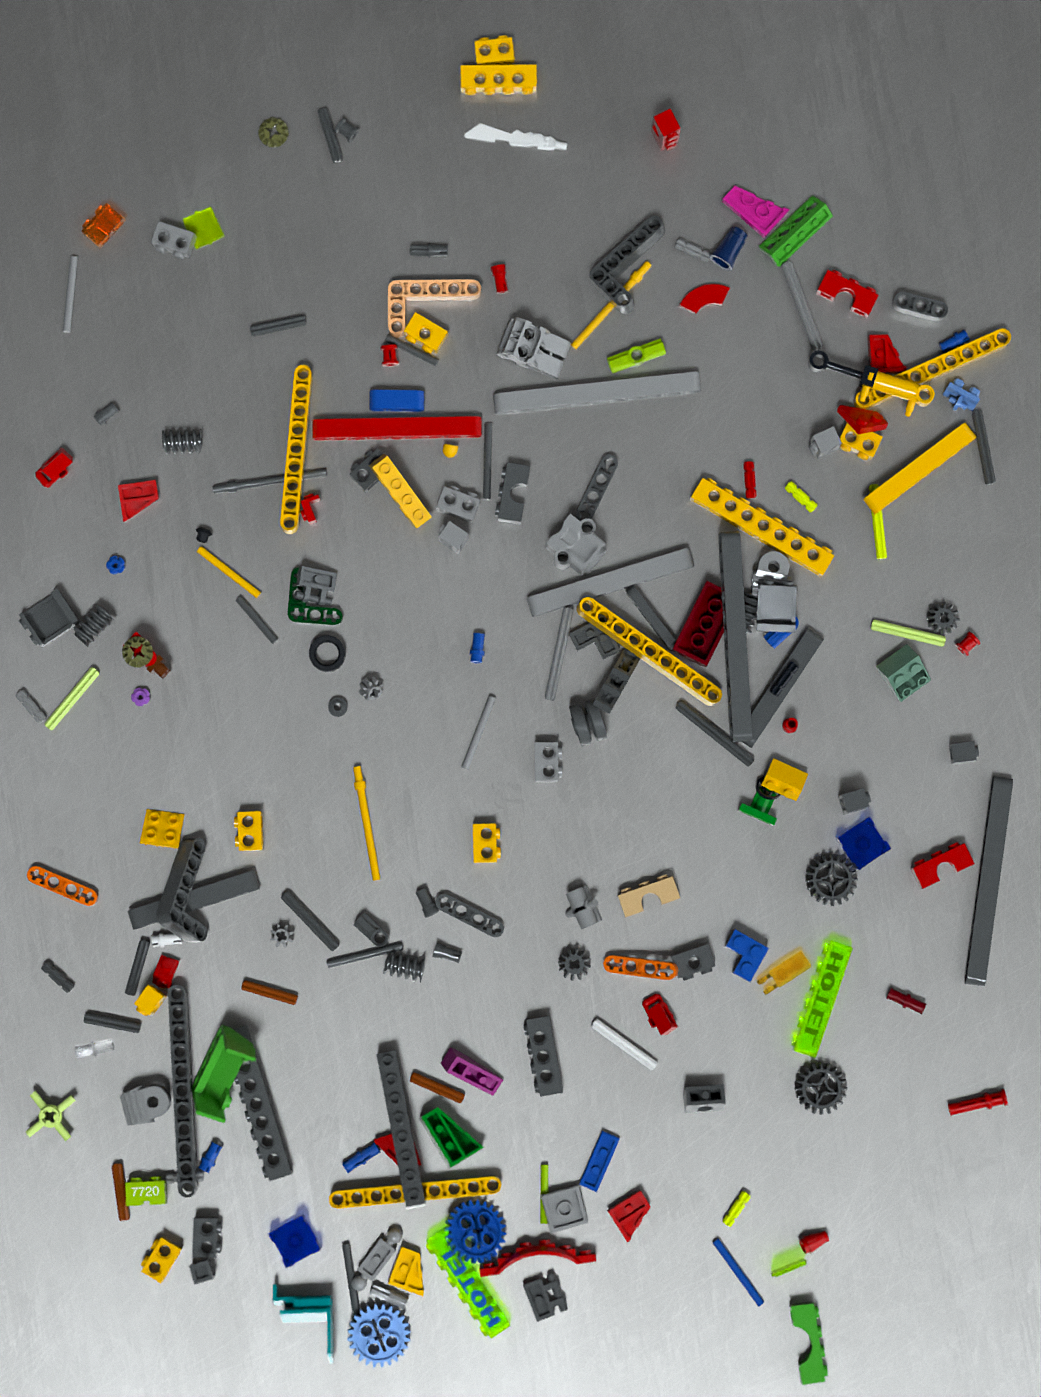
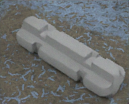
M678 238L675 244L676 249L684 250L685 253L696 258L700 257V260L704 262L709 261L711 252L703 251L701 247L690 242L686 243L685 240Z
M24 690L16 694V698L23 702L22 705L32 716L34 715L33 718L38 723L46 719V715L39 711L40 708L30 697L28 698V694Z
M197 1171V1182H202L204 1180L203 1171ZM183 1172V1173H184L185 1175H188V1174H190L191 1172ZM167 1173L165 1176L166 1183H178L177 1173Z

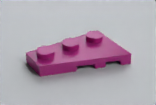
M734 186L722 199V202L763 238L789 212V209L778 207L773 202L760 199L755 194L737 186Z

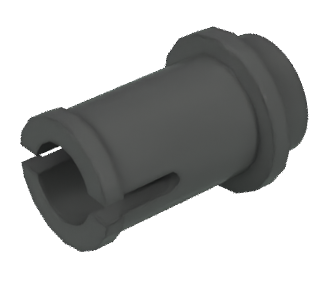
M111 402L99 413L96 412L94 418L100 425L106 424V421L119 411Z

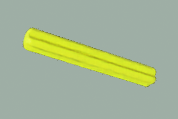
M869 485V494L877 489L879 485ZM881 510L875 515L872 512L877 559H886L887 552Z

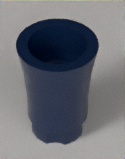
M732 227L718 247L711 253L710 259L721 268L732 270L748 237L747 233L738 227Z

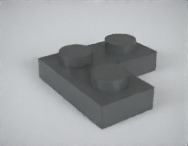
M604 617L599 618L600 622H606ZM591 623L569 633L577 651L595 643L603 660L620 652L616 641Z

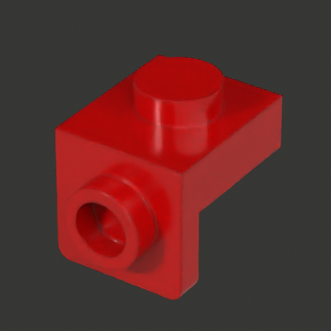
M313 493L303 497L304 500L300 501L304 509L300 511L304 522L308 520L310 525L317 523L310 505L321 501L319 495H314Z
M161 955L153 974L152 983L160 988L169 989L172 986L179 961Z

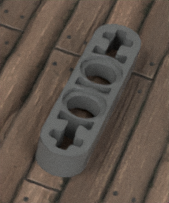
M608 454L602 458L577 509L576 518L579 521L583 520L580 511L584 512L586 509V505H583L584 502L589 506L595 507L593 510L592 508L588 510L589 519L592 520L617 469L618 460L614 455ZM612 459L614 467H609L608 473H611L609 476L606 472L600 471V469L605 470L606 463L604 461ZM599 475L606 477L607 482L605 485L600 486L596 483V478ZM591 492L598 495V500L594 503L590 502L587 498Z
M634 586L630 587L625 591L627 596L666 647L672 650L676 640Z
M440 894L436 898L437 908L491 937H499L503 934L504 926L495 918L448 894ZM447 897V902L453 904V901L457 902L453 907L452 913L448 912L450 907H440V898L444 899ZM458 906L466 907L467 913L465 916L459 917L456 914ZM477 914L482 915L484 918V922L480 926L473 923V917ZM487 918L491 919L489 924L493 926L496 923L499 924L500 933L492 934V929L487 927L486 931L482 929L487 923Z

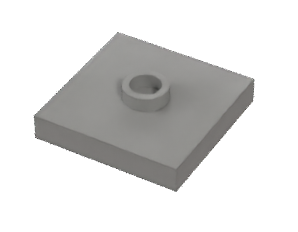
M578 1185L540 1195L550 1233L588 1223Z

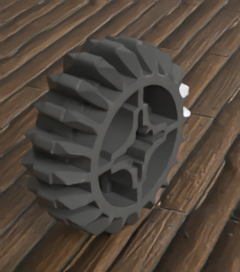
M829 854V860L823 855L821 856L823 862L821 863L818 859H815L814 861L817 866L812 864L809 866L814 871L806 872L807 875L811 876V879H805V882H811L812 884L807 887V890L814 889L810 896L813 897L817 894V902L823 898V905H826L828 900H830L831 906H834V900H837L838 905H841V898L845 901L849 900L846 894L854 895L850 888H857L856 885L852 884V881H858V878H852L851 875L857 872L856 870L850 872L849 868L853 864L850 863L846 866V858L840 862V855H837L835 860H833V854ZM828 864L827 875L825 877H816L820 868ZM834 864L841 867L847 877L838 876L835 872ZM830 874L833 878L841 879V881L834 882L833 886L830 882L822 880L830 878ZM817 883L825 884L828 887L829 896L819 890ZM847 883L844 891L835 896L837 884Z
M819 1062V1068H816L815 1063H812L811 1067L813 1070L810 1071L808 1067H805L804 1069L807 1074L805 1075L800 1072L799 1075L803 1079H796V1082L801 1084V1087H795V1090H801V1093L797 1094L796 1098L803 1097L799 1104L807 1103L805 1110H809L812 1106L813 1114L816 1113L817 1108L820 1115H823V1109L825 1108L826 1112L830 1114L831 1106L834 1110L838 1109L835 1105L836 1102L840 1105L843 1104L839 1097L846 1098V1094L841 1093V1090H847L846 1086L841 1087V1084L845 1083L846 1079L839 1080L843 1073L835 1074L837 1071L835 1066L832 1070H829V1063L826 1064L825 1068H823L822 1062ZM823 1072L818 1082L812 1083L807 1081L813 1074ZM828 1074L835 1080L836 1090L829 1088L827 1084ZM821 1083H824L825 1085L823 1087H826V1089L830 1090V1092L821 1091V1093L819 1094V1090H816V1088L812 1087V1085L820 1086ZM805 1086L814 1090V1102H811L807 1097ZM824 1095H834L830 1102L819 1105Z

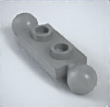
M390 1229L387 1232L386 1241L380 1238L357 1270L362 1274L352 1279L351 1285L354 1290H364L367 1286V1279L373 1282L394 1254L396 1249L392 1245L399 1243L402 1239V1233L399 1229Z

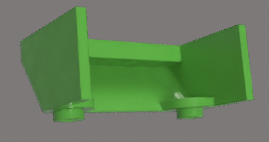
M221 1025L192 1085L195 1114L221 1123L226 1121L224 1110L230 1106L232 1101L229 1090L243 1061H255L256 1059L253 1043L228 1026Z

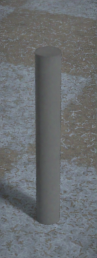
M389 334L386 336V342L397 345L398 348L434 366L437 365L439 359Z
M242 596L237 598L236 602L268 640L274 644L278 638Z

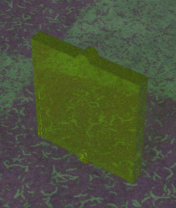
M211 207L200 212L196 211L194 215L183 219L187 231L195 233L197 237L194 244L196 250L208 244L212 245L213 242L225 237Z
M802 1258L775 1269L771 1275L776 1278L807 1265V1260Z

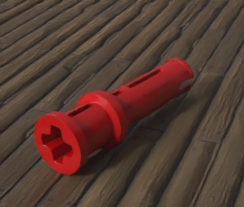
M1003 1088L995 1093L989 1094L986 1092L982 1097L948 1104L950 1116L982 1108L990 1110L992 1107L1003 1104L1008 1106V1101Z

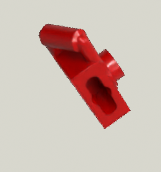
M61 447L35 472V477L44 487L49 488L59 478L62 479L68 474V466L73 462V457ZM42 472H44L51 480L48 481V479L43 475Z
M654 994L643 1000L642 1006L649 1017L648 1022L651 1028H657L661 1035H668L678 1027L672 1012L660 994ZM658 1001L656 1005L649 1009L648 1006Z

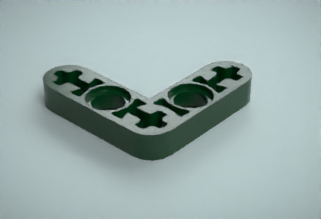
M299 567L295 568L290 578L287 612L289 619L294 623L340 625L343 621V614L339 609L306 606V602L293 599L294 591H303V587H293V584H297V578L294 576L299 571ZM295 609H298L299 613H305L304 609H308L306 614L307 620H304V616H298L297 619H294L291 612H295ZM314 610L321 613V617L317 621L310 619V613ZM323 611H327L326 615H333V612H336L337 616H340L339 619H336V622H332L331 618H326V622H322L324 619Z

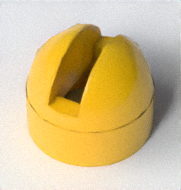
M443 444V454L446 457L452 458L457 454L458 446Z

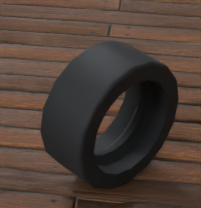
M330 635L320 636L310 645L309 659L319 671L333 672L344 663L346 657L345 648L336 637ZM329 642L337 647L339 655L334 663L324 665L316 658V651L321 644Z

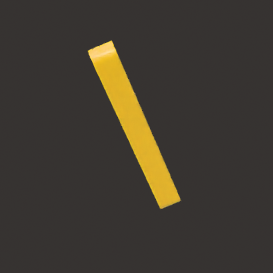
M998 329L895 375V377L923 385L1005 348L1011 340V334L1006 329ZM997 335H1003L1006 338V342L1000 343L997 340ZM984 342L988 345L989 349L984 351L980 348L979 344ZM962 351H970L971 358H965L962 355ZM945 359H953L954 365L948 366L945 363ZM928 366H935L937 373L931 374L927 369ZM910 374H918L920 380L917 382L913 381L910 378ZM871 389L867 396L868 404L862 405L858 401L860 391L854 399V406L867 410L896 396L885 393L884 397H879L876 394V390Z
M299 365L294 371L280 518L282 530L286 534L296 533L299 527L312 389V373L306 365ZM301 372L308 373V377L305 379H300L298 376ZM300 390L307 392L304 397L300 398L297 396ZM296 410H305L302 416L295 415ZM297 427L303 429V432L299 435L293 433ZM294 446L302 448L299 453H293L291 450ZM293 464L300 466L296 472L290 471V467ZM291 483L298 484V488L293 491L289 490L288 486ZM293 501L296 503L295 508H286L288 502ZM288 520L295 522L291 528H286L284 524Z
M585 597L578 603L577 613L582 618L702 703L713 706L721 700L722 692L719 687L591 597ZM582 604H589L591 611H585L582 608ZM599 614H603L606 617L605 623L599 621ZM615 625L621 627V634H618L614 631ZM629 637H635L638 641V644H631L629 641ZM646 647L653 650V656L646 654ZM662 658L668 660V667H664L661 664ZM682 670L685 677H678L676 671ZM692 681H698L700 689H695L692 686ZM708 692H713L716 699H709Z
M497 1176L422 1182L425 1201L496 1194L500 1191L502 1184ZM493 1179L498 1182L496 1190L488 1188L487 1183L489 1180ZM472 1181L479 1184V1189L476 1192H471L468 1189V1184ZM452 1183L459 1185L460 1190L456 1194H452L448 1189ZM402 1184L342 1189L332 1192L329 1196V1204L336 1209L405 1202ZM432 1185H437L440 1188V1193L436 1196L429 1192V1188ZM399 1189L401 1197L399 1199L392 1198L391 1190ZM375 1190L382 1193V1199L379 1201H375L371 1197V1193ZM355 1192L362 1194L363 1200L359 1203L352 1200V1195ZM335 1194L342 1195V1204L338 1205L333 1202Z

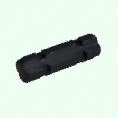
M790 662L787 670H784L776 681L777 684L773 685L770 692L775 696H779L783 691L782 688L786 687L793 677V673L795 674L799 669V666L794 662Z

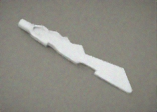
M481 123L464 134V137L468 139L495 143L496 139L508 141L511 146H534L541 150H567L568 143L556 141L551 136L544 137L540 133L533 134L529 132L524 134L519 130H515L510 134Z

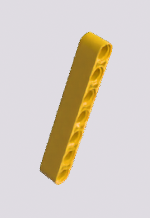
M963 423L871 492L863 501L874 515L966 447L977 438L966 423Z

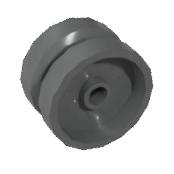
M595 698L585 701L586 714H584L579 704L569 706L572 717L571 722L581 746L591 744L590 731L593 732L597 741L608 738L599 708L593 705Z

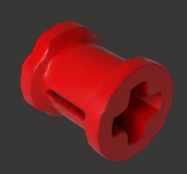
M397 345L381 346L380 348L383 351L382 366L392 367L399 365V361L396 358Z
M969 631L967 636L960 643L957 642L955 646L967 657L969 652L976 645L979 646L981 642Z

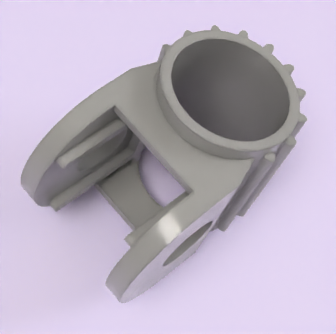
M771 551L761 557L757 569H753L751 595L758 597V583H763V580H773L774 584L790 581L791 577H788L789 562L782 553ZM775 565L778 571L771 572L768 566Z
M144 1084L119 1095L127 1125L155 1122L154 1118L164 1115L171 1105V1097L168 1091L160 1086L145 1088ZM152 1096L159 1100L157 1107H153L150 1104Z

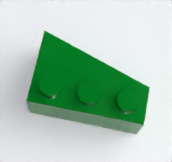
M438 1107L419 1118L448 1168H452L484 1148Z

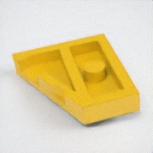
M401 1246L387 1283L423 1296L420 1253Z

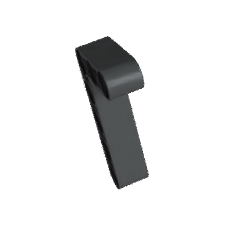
M651 216L590 271L589 275L593 286L622 314H628L633 311L634 301L630 293L616 278L663 237L665 228L661 218L658 216ZM656 225L659 226L657 229H652ZM645 238L644 241L637 242L639 239ZM626 251H631L629 254L624 255ZM614 263L617 264L615 267H610ZM603 276L601 280H596L597 277ZM611 288H616L615 291L608 292ZM628 300L626 304H621L622 301Z
M188 838L181 841L156 913V920L160 925L186 942L204 941L208 934L207 928L202 923L184 912L206 848L202 838Z

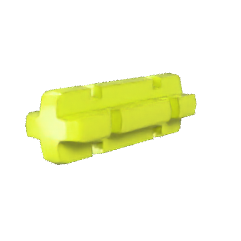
M790 481L785 486V490L788 493H792V496L802 506L805 505L809 512H813L817 508V504L813 500L811 501L805 492L797 488L793 481Z
M745 1191L740 1193L739 1199H736L728 1211L729 1214L722 1221L729 1227L733 1225L734 1219L739 1216L745 1207L744 1204L751 1198Z

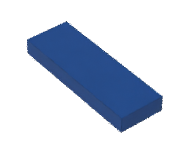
M604 1131L601 1132L579 1185L595 1192L598 1191L620 1138Z

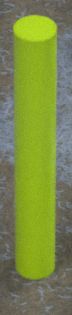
M541 1165L540 1195L548 1193V1165ZM540 1196V1224H548Z

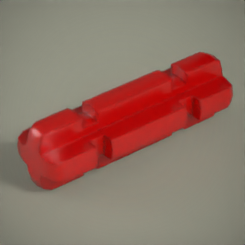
M746 461L743 464L745 488H747L746 498L753 499L757 496L755 472H753L754 462Z

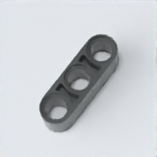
M908 292L897 293L892 301L893 308L898 312L935 322L942 321L948 313V307L944 302ZM898 298H903V299H905V300H906V305H905V306L899 305V304L897 303V299H898ZM922 303L925 306V310H917L915 304ZM934 308H941L943 315H936Z

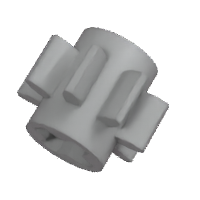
M375 676L372 678L366 677L359 684L361 689L358 692L367 701L370 699L376 700L382 693L381 687L383 684Z
M278 924L277 931L271 930L274 937L270 940L277 941L276 947L282 943L286 948V942H293L290 939V935L294 934V932L287 931L288 925L281 929V926ZM285 931L287 939H282L280 942L277 934Z

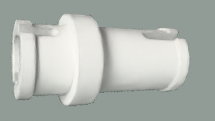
M174 933L151 935L153 948L159 946L165 948L166 945L182 944L181 938Z

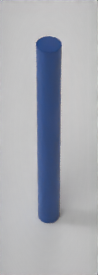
M719 1238L716 1239L713 1245L757 1306H761L764 1303L763 1299Z

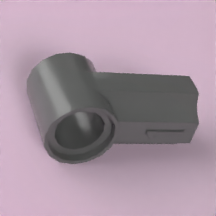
M363 913L353 924L377 947L388 945L390 940L389 934L366 913ZM378 933L385 935V941L381 944H378L375 940Z

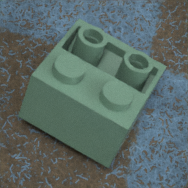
M907 644L876 666L883 680L900 702L931 681L919 655Z

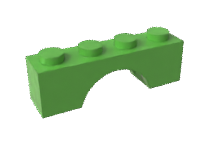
M813 1302L791 1304L789 1307L792 1325L803 1329L808 1334L811 1344L806 1358L798 1363L800 1382L802 1385L825 1382L828 1370L827 1365H823L822 1357H825L824 1345H820L819 1337H822L821 1325L817 1326L816 1318H819L818 1306H814Z

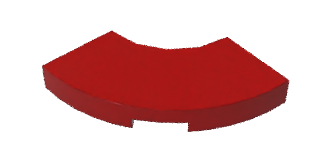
M719 284L700 286L688 293L679 307L697 314L706 305L716 304L722 306L730 288Z

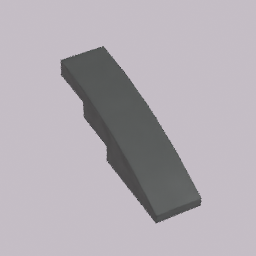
M624 648L593 703L594 706L610 714L639 663V657Z

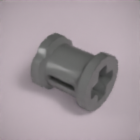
M342 118L335 127L334 132H339L347 138L348 142H351L358 134L359 128L353 127L346 122L347 119Z

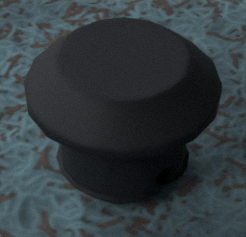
M202 527L196 529L198 532L196 539L201 543H206L208 537L212 536L211 531Z

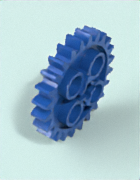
M469 1200L466 1204L462 1202L459 1204L460 1208L457 1206L453 1208L455 1213L451 1212L448 1214L451 1219L445 1221L449 1227L444 1228V1231L449 1232V1235L444 1238L451 1241L447 1246L454 1247L451 1253L458 1252V1259L464 1256V1262H468L470 1258L472 1264L476 1263L477 1259L480 1264L484 1262V1258L486 1261H489L491 1256L495 1257L498 1255L496 1250H502L499 1244L505 1243V1240L501 1237L507 1235L506 1232L502 1231V1228L506 1227V1225L500 1224V1221L504 1218L497 1217L499 1210L493 1212V1205L487 1208L486 1201L482 1202L481 1205L479 1200H475L474 1203ZM480 1216H483L485 1218V1225L480 1223ZM462 1219L467 1222V1228L462 1227ZM473 1229L477 1230L478 1234L473 1233ZM484 1235H486V1236L489 1237V1239H490L489 1244H486V1243L484 1242V1240H483V1236H484ZM466 1238L471 1241V1248L466 1246Z

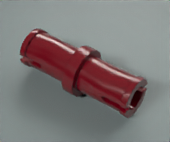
M893 988L890 989L886 998L902 1005L904 1009L907 1007L921 1015L927 1004L912 998L910 994H903Z

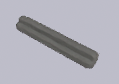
M322 108L318 110L319 119L333 163H338L342 161V155L327 108Z
M304 315L251 325L250 331L252 336L305 326L306 320Z
M141 939L139 941L125 990L127 995L135 996L150 946V942Z
M85 1013L84 1023L133 1033L140 1032L141 1024L137 1022Z

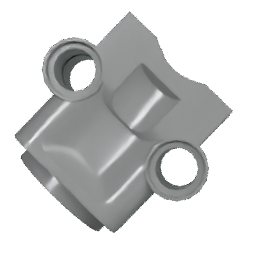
M569 514L564 520L562 529L552 535L547 541L546 549L555 555L554 564L558 569L565 570L570 566L582 576L584 573L589 574L607 551L605 549L606 542L595 534L596 525L593 520L585 518L579 521L572 514ZM588 526L592 531L585 533L582 528ZM566 556L568 560L563 563L558 560V557Z

